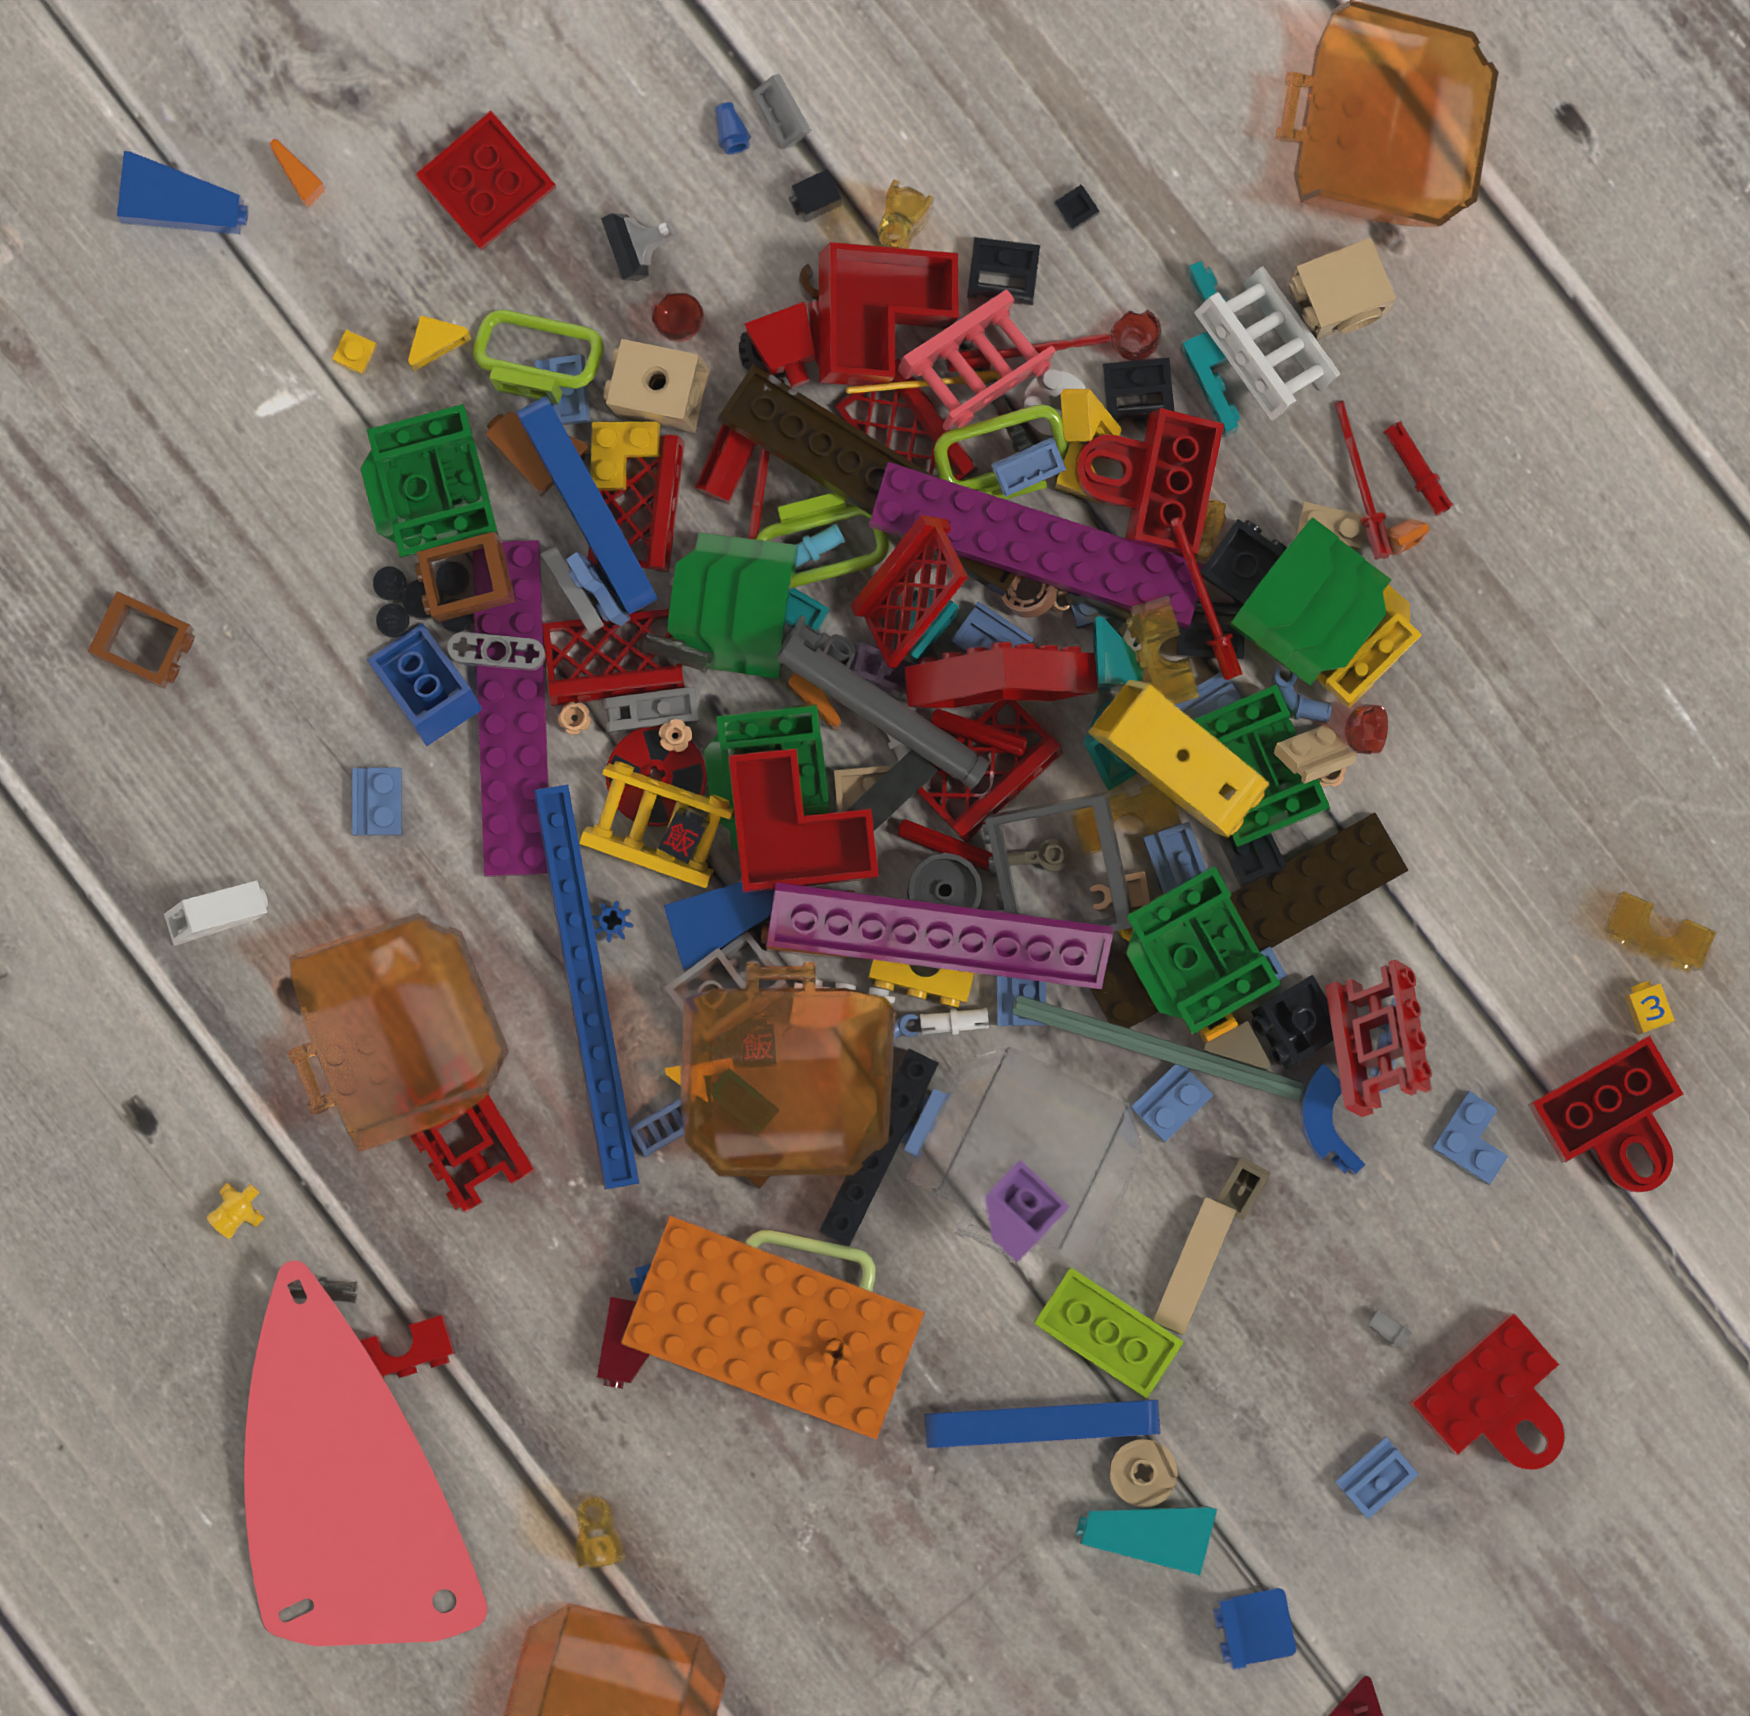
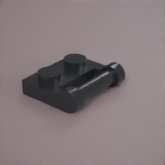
M974 237L967 298L977 299V296L996 297L1007 289L1015 300L1023 301L1024 305L1033 306L1040 245ZM981 273L1026 279L1025 288L979 283V276Z
M1169 357L1103 363L1106 410L1117 423L1118 420L1147 418L1151 412L1160 408L1175 411ZM1162 394L1163 403L1117 407L1116 398Z
M1197 601L1193 614L1205 615L1201 602ZM1237 601L1236 603L1211 602L1216 616L1235 617L1243 607ZM1191 623L1188 629L1177 626L1176 657L1216 659L1212 646L1207 645L1208 641L1214 639L1209 624ZM1219 624L1223 635L1232 633L1233 637L1230 640L1238 661H1243L1245 637L1230 625Z

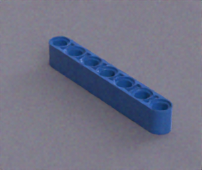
M544 396L516 411L522 426L626 613L630 615L656 601L658 598L548 398Z
M1159 1400L925 1414L927 1448L1161 1434Z

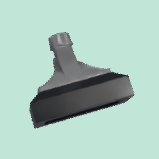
M610 213L601 218L622 280L640 281L648 277V265H651L653 251L660 245L675 240L677 237L675 229L668 221L660 223L656 227L647 228L639 224L635 218H630L627 214Z

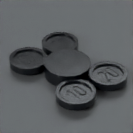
M446 562L437 570L436 585L441 605L443 604L442 592L447 595H458L469 584L468 571L458 562ZM384 567L375 574L373 588L380 598L392 601L403 595L404 607L398 604H388L382 607L376 616L377 628L384 636L390 638L402 636L409 628V615L417 620L433 618L431 614H426L423 606L422 595H426L424 582L420 583L417 579L407 585L405 575L395 567ZM450 599L446 601L444 604L459 601L461 599ZM472 614L440 623L450 632H462L471 624Z

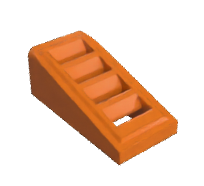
M273 139L269 143L271 150L302 202L309 208L325 192L324 184L277 139Z
M1406 519L1388 529L1387 533L1393 555L1397 556L1422 542L1429 533L1430 528L1428 524L1416 519Z
M794 673L788 680V688L806 705L817 703L819 717L833 730L837 731L841 727V720L825 692L797 673Z

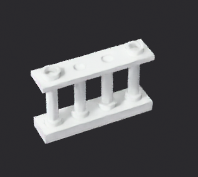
M1262 266L1243 283L1247 289L1246 291L1227 302L1218 292L1209 297L1194 313L1272 421L1296 402L1292 395L1293 393L1312 382L1322 391L1341 373L1276 285L1274 279ZM1256 301L1266 317L1245 329L1234 313ZM1275 328L1286 344L1264 356L1253 340ZM1294 355L1305 371L1284 383L1273 367Z

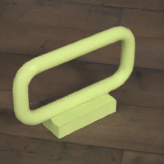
M773 1230L755 1232L745 1242L757 1248L761 1244L769 1243L855 1261L862 1268L860 1287L873 1291L876 1277L875 1264L865 1251L858 1248Z

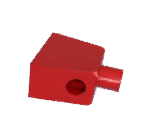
M805 302L744 323L746 334L770 375L773 376L785 372L791 388L801 386L810 381L804 364L815 360V350Z

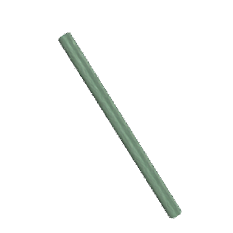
M1017 996L1013 1005L1014 1015L1297 1101L1303 1093L1304 1083L1302 1081L1025 996Z

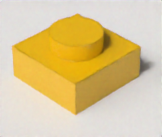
M346 329L332 360L339 365L364 375L377 344Z

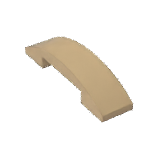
M1205 1197L1153 1320L1155 1323L1182 1335L1185 1334L1237 1210Z

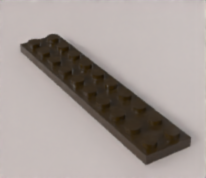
M754 364L718 417V421L871 516L888 462L933 476ZM936 549L933 554L938 557L939 549ZM958 556L968 576L1002 597L1017 575Z
M1375 812L1286 862L1287 866L1284 870L1274 872L1268 877L1234 891L1229 898L1259 952L1268 947L1273 948L1409 870ZM1126 953L1107 963L1102 989L1089 988L1109 1023L1130 1029L1158 1013Z

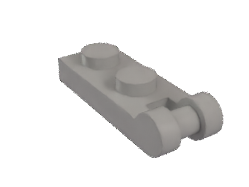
M695 687L602 699L603 710H607L608 722L605 723L606 733H619L628 730L662 726L665 723H670L673 719L682 720L684 723L699 721ZM630 707L631 718L621 720L620 709Z

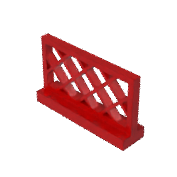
M899 358L895 360V378L891 382L916 381L914 376L905 380L898 372L902 360ZM921 387L895 389L893 402L875 399L876 391L871 392L870 398L862 397L868 392L853 393L835 406L846 422L859 430L861 429L857 424L865 425L864 433L869 435L870 426L888 429L886 441L888 448L891 447L893 430L911 433L909 451H893L902 456H907V459L911 462L912 457L931 460L929 473L933 475L935 466L934 448L937 440L942 434L946 433L942 427L945 420ZM899 395L902 396L907 404L898 403ZM857 400L869 402L867 420L853 419L846 408ZM874 403L892 406L889 425L871 422ZM897 407L912 410L915 415L912 429L894 426ZM918 422L921 423L926 431L917 430ZM916 434L930 436L933 440L931 456L913 453ZM959 441L948 447L947 456L951 468L956 473L954 477L957 480L961 481L966 476L969 477L979 470Z
M665 434V436H660L659 457L649 465L642 457H637L645 468L631 480L626 476V490H617L612 495L608 490H599L603 499L604 493L608 496V499L605 500L607 506L613 503L623 515L616 521L618 526L628 521L637 534L627 541L629 546L631 547L639 539H642L648 546L646 561L638 560L642 569L670 572L685 441L679 435ZM656 466L657 475L652 471ZM650 473L656 481L655 489L644 498L634 484ZM631 488L641 501L626 513L616 499ZM654 498L652 508L648 502ZM646 506L652 514L651 522L640 531L630 517ZM650 531L648 541L644 535ZM589 547L587 559L599 565Z
M920 515L850 605L855 616L865 618L888 667L896 668L968 578L947 536L952 529L947 519ZM939 546L938 561L933 560V552ZM932 565H937L935 584H930ZM947 566H950L954 576L945 585ZM921 569L920 583H915V575ZM914 587L919 588L917 607H912ZM929 588L934 589L933 603L927 608ZM903 592L902 606H897V599ZM896 610H901L899 630H894ZM911 611H916L915 625L909 631ZM886 613L884 629H882L878 619H881ZM893 634H898L897 648L893 651Z
M669 609L630 614L631 619L626 623H632L640 630L629 643L615 633L619 629V625L610 620L606 622L600 617L604 624L600 629L607 634L596 647L582 637L587 629L580 619L542 623L551 705L558 706L569 702L600 701L611 697L685 688L680 645L669 631L661 639L648 629L655 620L669 618ZM641 621H647L644 625L640 623ZM607 625H613L611 629L607 627ZM566 631L573 638L561 651L551 643L550 632ZM644 633L658 643L647 657L633 647ZM611 637L625 647L614 661L600 651ZM671 637H672L673 647L670 646V645L667 643L668 640H669ZM578 641L591 650V653L581 665L567 655ZM664 647L674 655L675 666L660 667L652 660ZM552 651H554L556 654H558V656L556 657V659H555L554 661H553V653H552ZM629 651L643 661L635 671H626L618 665ZM596 655L610 665L601 675H593L585 669ZM563 659L576 668V671L570 678L555 680L554 669ZM648 665H649L650 667H652V669H645V668H646ZM614 669L619 671L618 673H612ZM581 673L585 675L584 677H578Z
M1014 700L997 701L976 721L986 724L992 719V725L990 726L1005 731H1016L1017 735H1020V731H1035L1042 740L1034 748H1026L1024 752L1026 755L1021 760H1019V755L1015 754L1014 766L1009 771H995L996 754L1013 753L995 747H972L973 740L959 736L956 740L962 744L968 741V748L975 753H991L990 771H986L983 775L990 776V788L984 794L970 793L971 789L967 786L966 793H947V776L950 775L943 770H938L934 776H943L942 793H928L923 787L917 791L963 842L967 843L982 829V825L986 824L985 819L988 815L1001 812L1063 754L1061 745L1052 736L1050 737ZM1008 704L1016 712V725H997V713ZM1021 718H1022L1028 725H1020V723H1021ZM995 777H1001V778L994 784V782H995ZM935 799H942V807ZM947 799H965V811L956 820L946 812ZM970 799H977V800L970 806Z

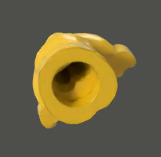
M227 1182L219 1191L224 1200L223 1203L206 1217L208 1222L228 1239L234 1236L237 1228L244 1221L257 1227L265 1219L264 1215H261L257 1209H253L251 1203L260 1193L259 1189L250 1183L240 1193Z

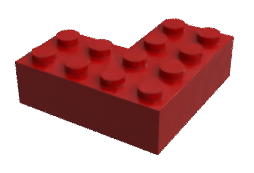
M830 242L819 252V383L853 386L889 383L895 378V324L947 328L959 318L958 253Z
M999 642L991 644V650H987V647L969 648L966 655H963L962 652L942 654V660H938V657L918 659V665L905 667L908 707L959 709L1000 700L1053 702L1098 693L1095 653L1081 652L1080 646L1063 647L1059 651L1058 645H1044L1035 649V644L1027 643L1015 645V648H1012L1011 642Z
M796 749L729 756L743 893L775 890L776 883L806 887L878 879L879 873L872 809L804 816Z

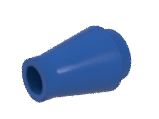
M726 102L715 107L719 147L723 148L724 152L729 155L741 153L748 149L751 135L736 112L734 104Z

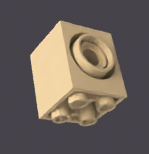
M1371 237L1296 266L1291 278L1292 284L1288 285L1294 303L1300 302L1303 309L1302 321L1316 340L1337 332L1345 334L1366 327L1379 320L1383 314L1390 312L1396 300Z
M621 339L619 348H615L612 354L611 367L614 368L612 380H607L604 388L603 397L604 400H607V406L618 418L638 422L658 421L660 426L695 433L710 372L708 365L699 354ZM665 384L663 388L658 390L661 385Z

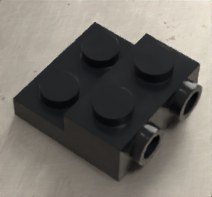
M1237 519L1200 573L1205 580L1243 606L1287 547L1276 539L1272 541L1266 539L1261 535L1262 530L1251 521L1245 520V522Z
M1313 975L1251 1011L1254 1016L1252 1018L1254 1030L1259 1035L1266 1036L1271 1044L1269 1048L1271 1058L1275 1063L1283 1064L1285 1069L1334 1041L1327 997Z

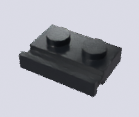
M1216 834L1240 887L1268 877L1279 870H1284L1287 866L1272 834L1265 835L1239 847L1236 846L1231 835L1226 837Z

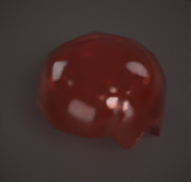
M685 292L667 293L658 304H654L652 307V322L661 336L672 342H684L693 338L704 324L703 307L696 297Z
M1145 310L1144 313L1128 311L1122 318L1114 322L1110 331L1111 345L1115 352L1123 358L1133 361L1143 360L1154 354L1162 335L1160 320L1149 310Z
M1363 704L1353 709L1345 722L1344 733L1347 744L1353 751L1364 755L1382 752L1388 734V715L1385 707Z

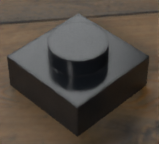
M1082 184L1054 201L1053 204L1071 232L1100 213V210Z

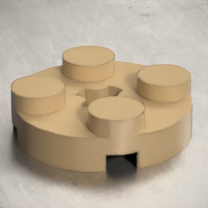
M1136 1439L1129 1441L1117 1450L1110 1462L1109 1477L1112 1488L1121 1499L1131 1505L1140 1507L1158 1505L1170 1496L1176 1484L1178 1469L1175 1458L1165 1446L1154 1440ZM1140 1463L1144 1467L1151 1466L1153 1472L1149 1474L1150 1481L1146 1483L1142 1479L1136 1480L1134 1477V1473L1138 1471L1137 1465Z

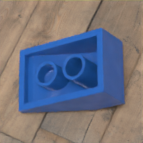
M423 623L367 659L426 747L482 710L472 689Z

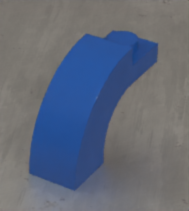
M1323 1063L1313 1073L1303 1093L1300 1111L1302 1130L1309 1147L1319 1160H1322L1331 1152L1334 1155L1331 1159L1332 1163L1343 1174L1349 1171L1352 1175H1355L1366 1164L1342 1141L1334 1128L1333 1108L1336 1100L1342 1093L1340 1079Z

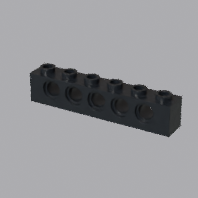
M908 1048L819 1230L820 1233L850 1247L939 1062Z

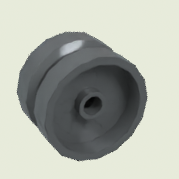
M950 853L931 855L919 863L909 879L907 898L912 901L977 909L980 905L983 891L980 875L972 863L960 855ZM941 885H947V890L951 891V895L942 897L938 891Z

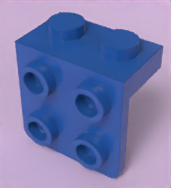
M1275 1588L1217 1600L1219 1608L1213 1609L1217 1629L1223 1628L1225 1642L1220 1643L1223 1662H1229L1230 1668L1233 1670L1245 1668L1247 1664L1289 1657L1296 1653L1286 1593L1283 1589Z

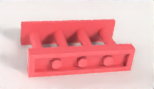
M1007 289L903 356L899 365L898 372L905 380L915 374L918 377L922 376L950 411L942 426L946 432L956 425L958 428H962L974 418V413L1033 374L1035 377H1039L1052 366L1050 361L1056 351L1054 347L1050 346L1038 354L1010 319L1011 313L1009 311L1015 299ZM991 324L999 325L1027 362L1013 371L984 335L985 328ZM967 340L969 343L973 342L1001 376L1000 380L988 388L958 351L959 345ZM941 357L944 360H949L976 394L962 405L932 368L933 362Z

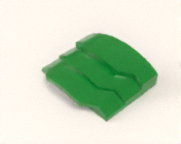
M464 404L366 429L371 450L364 460L360 471L376 532L396 543L400 558L491 532L499 535Z
M1312 517L1234 617L1230 626L1311 686L1322 671L1346 668L1385 617L1386 608L1383 591L1392 579L1366 561L1363 556L1341 541L1339 536Z
M699 532L696 549L676 563L667 630L682 648L683 666L781 679L783 664L775 658L783 643L791 578L795 579L799 545Z
M1277 684L1193 720L1269 783V786L1264 791L1265 794L1262 800L1247 812L1240 828L1231 835L1237 847L1330 810V805L1318 778L1304 784L1301 781L1302 776L1299 773L1294 774L1274 754L1277 743L1297 736L1290 719L1289 710Z
M817 703L716 716L718 733L704 749L709 795L723 797L730 801L729 806L734 807L729 756L796 749L804 816L830 813ZM734 812L730 820L721 817L719 821L721 825L730 831L732 850L738 849Z
M1213 865L1126 915L1133 929L1126 955L1158 1012L1183 1019L1191 1034L1200 1031L1281 985L1265 955L1260 954L1229 898L1232 895L1217 868Z

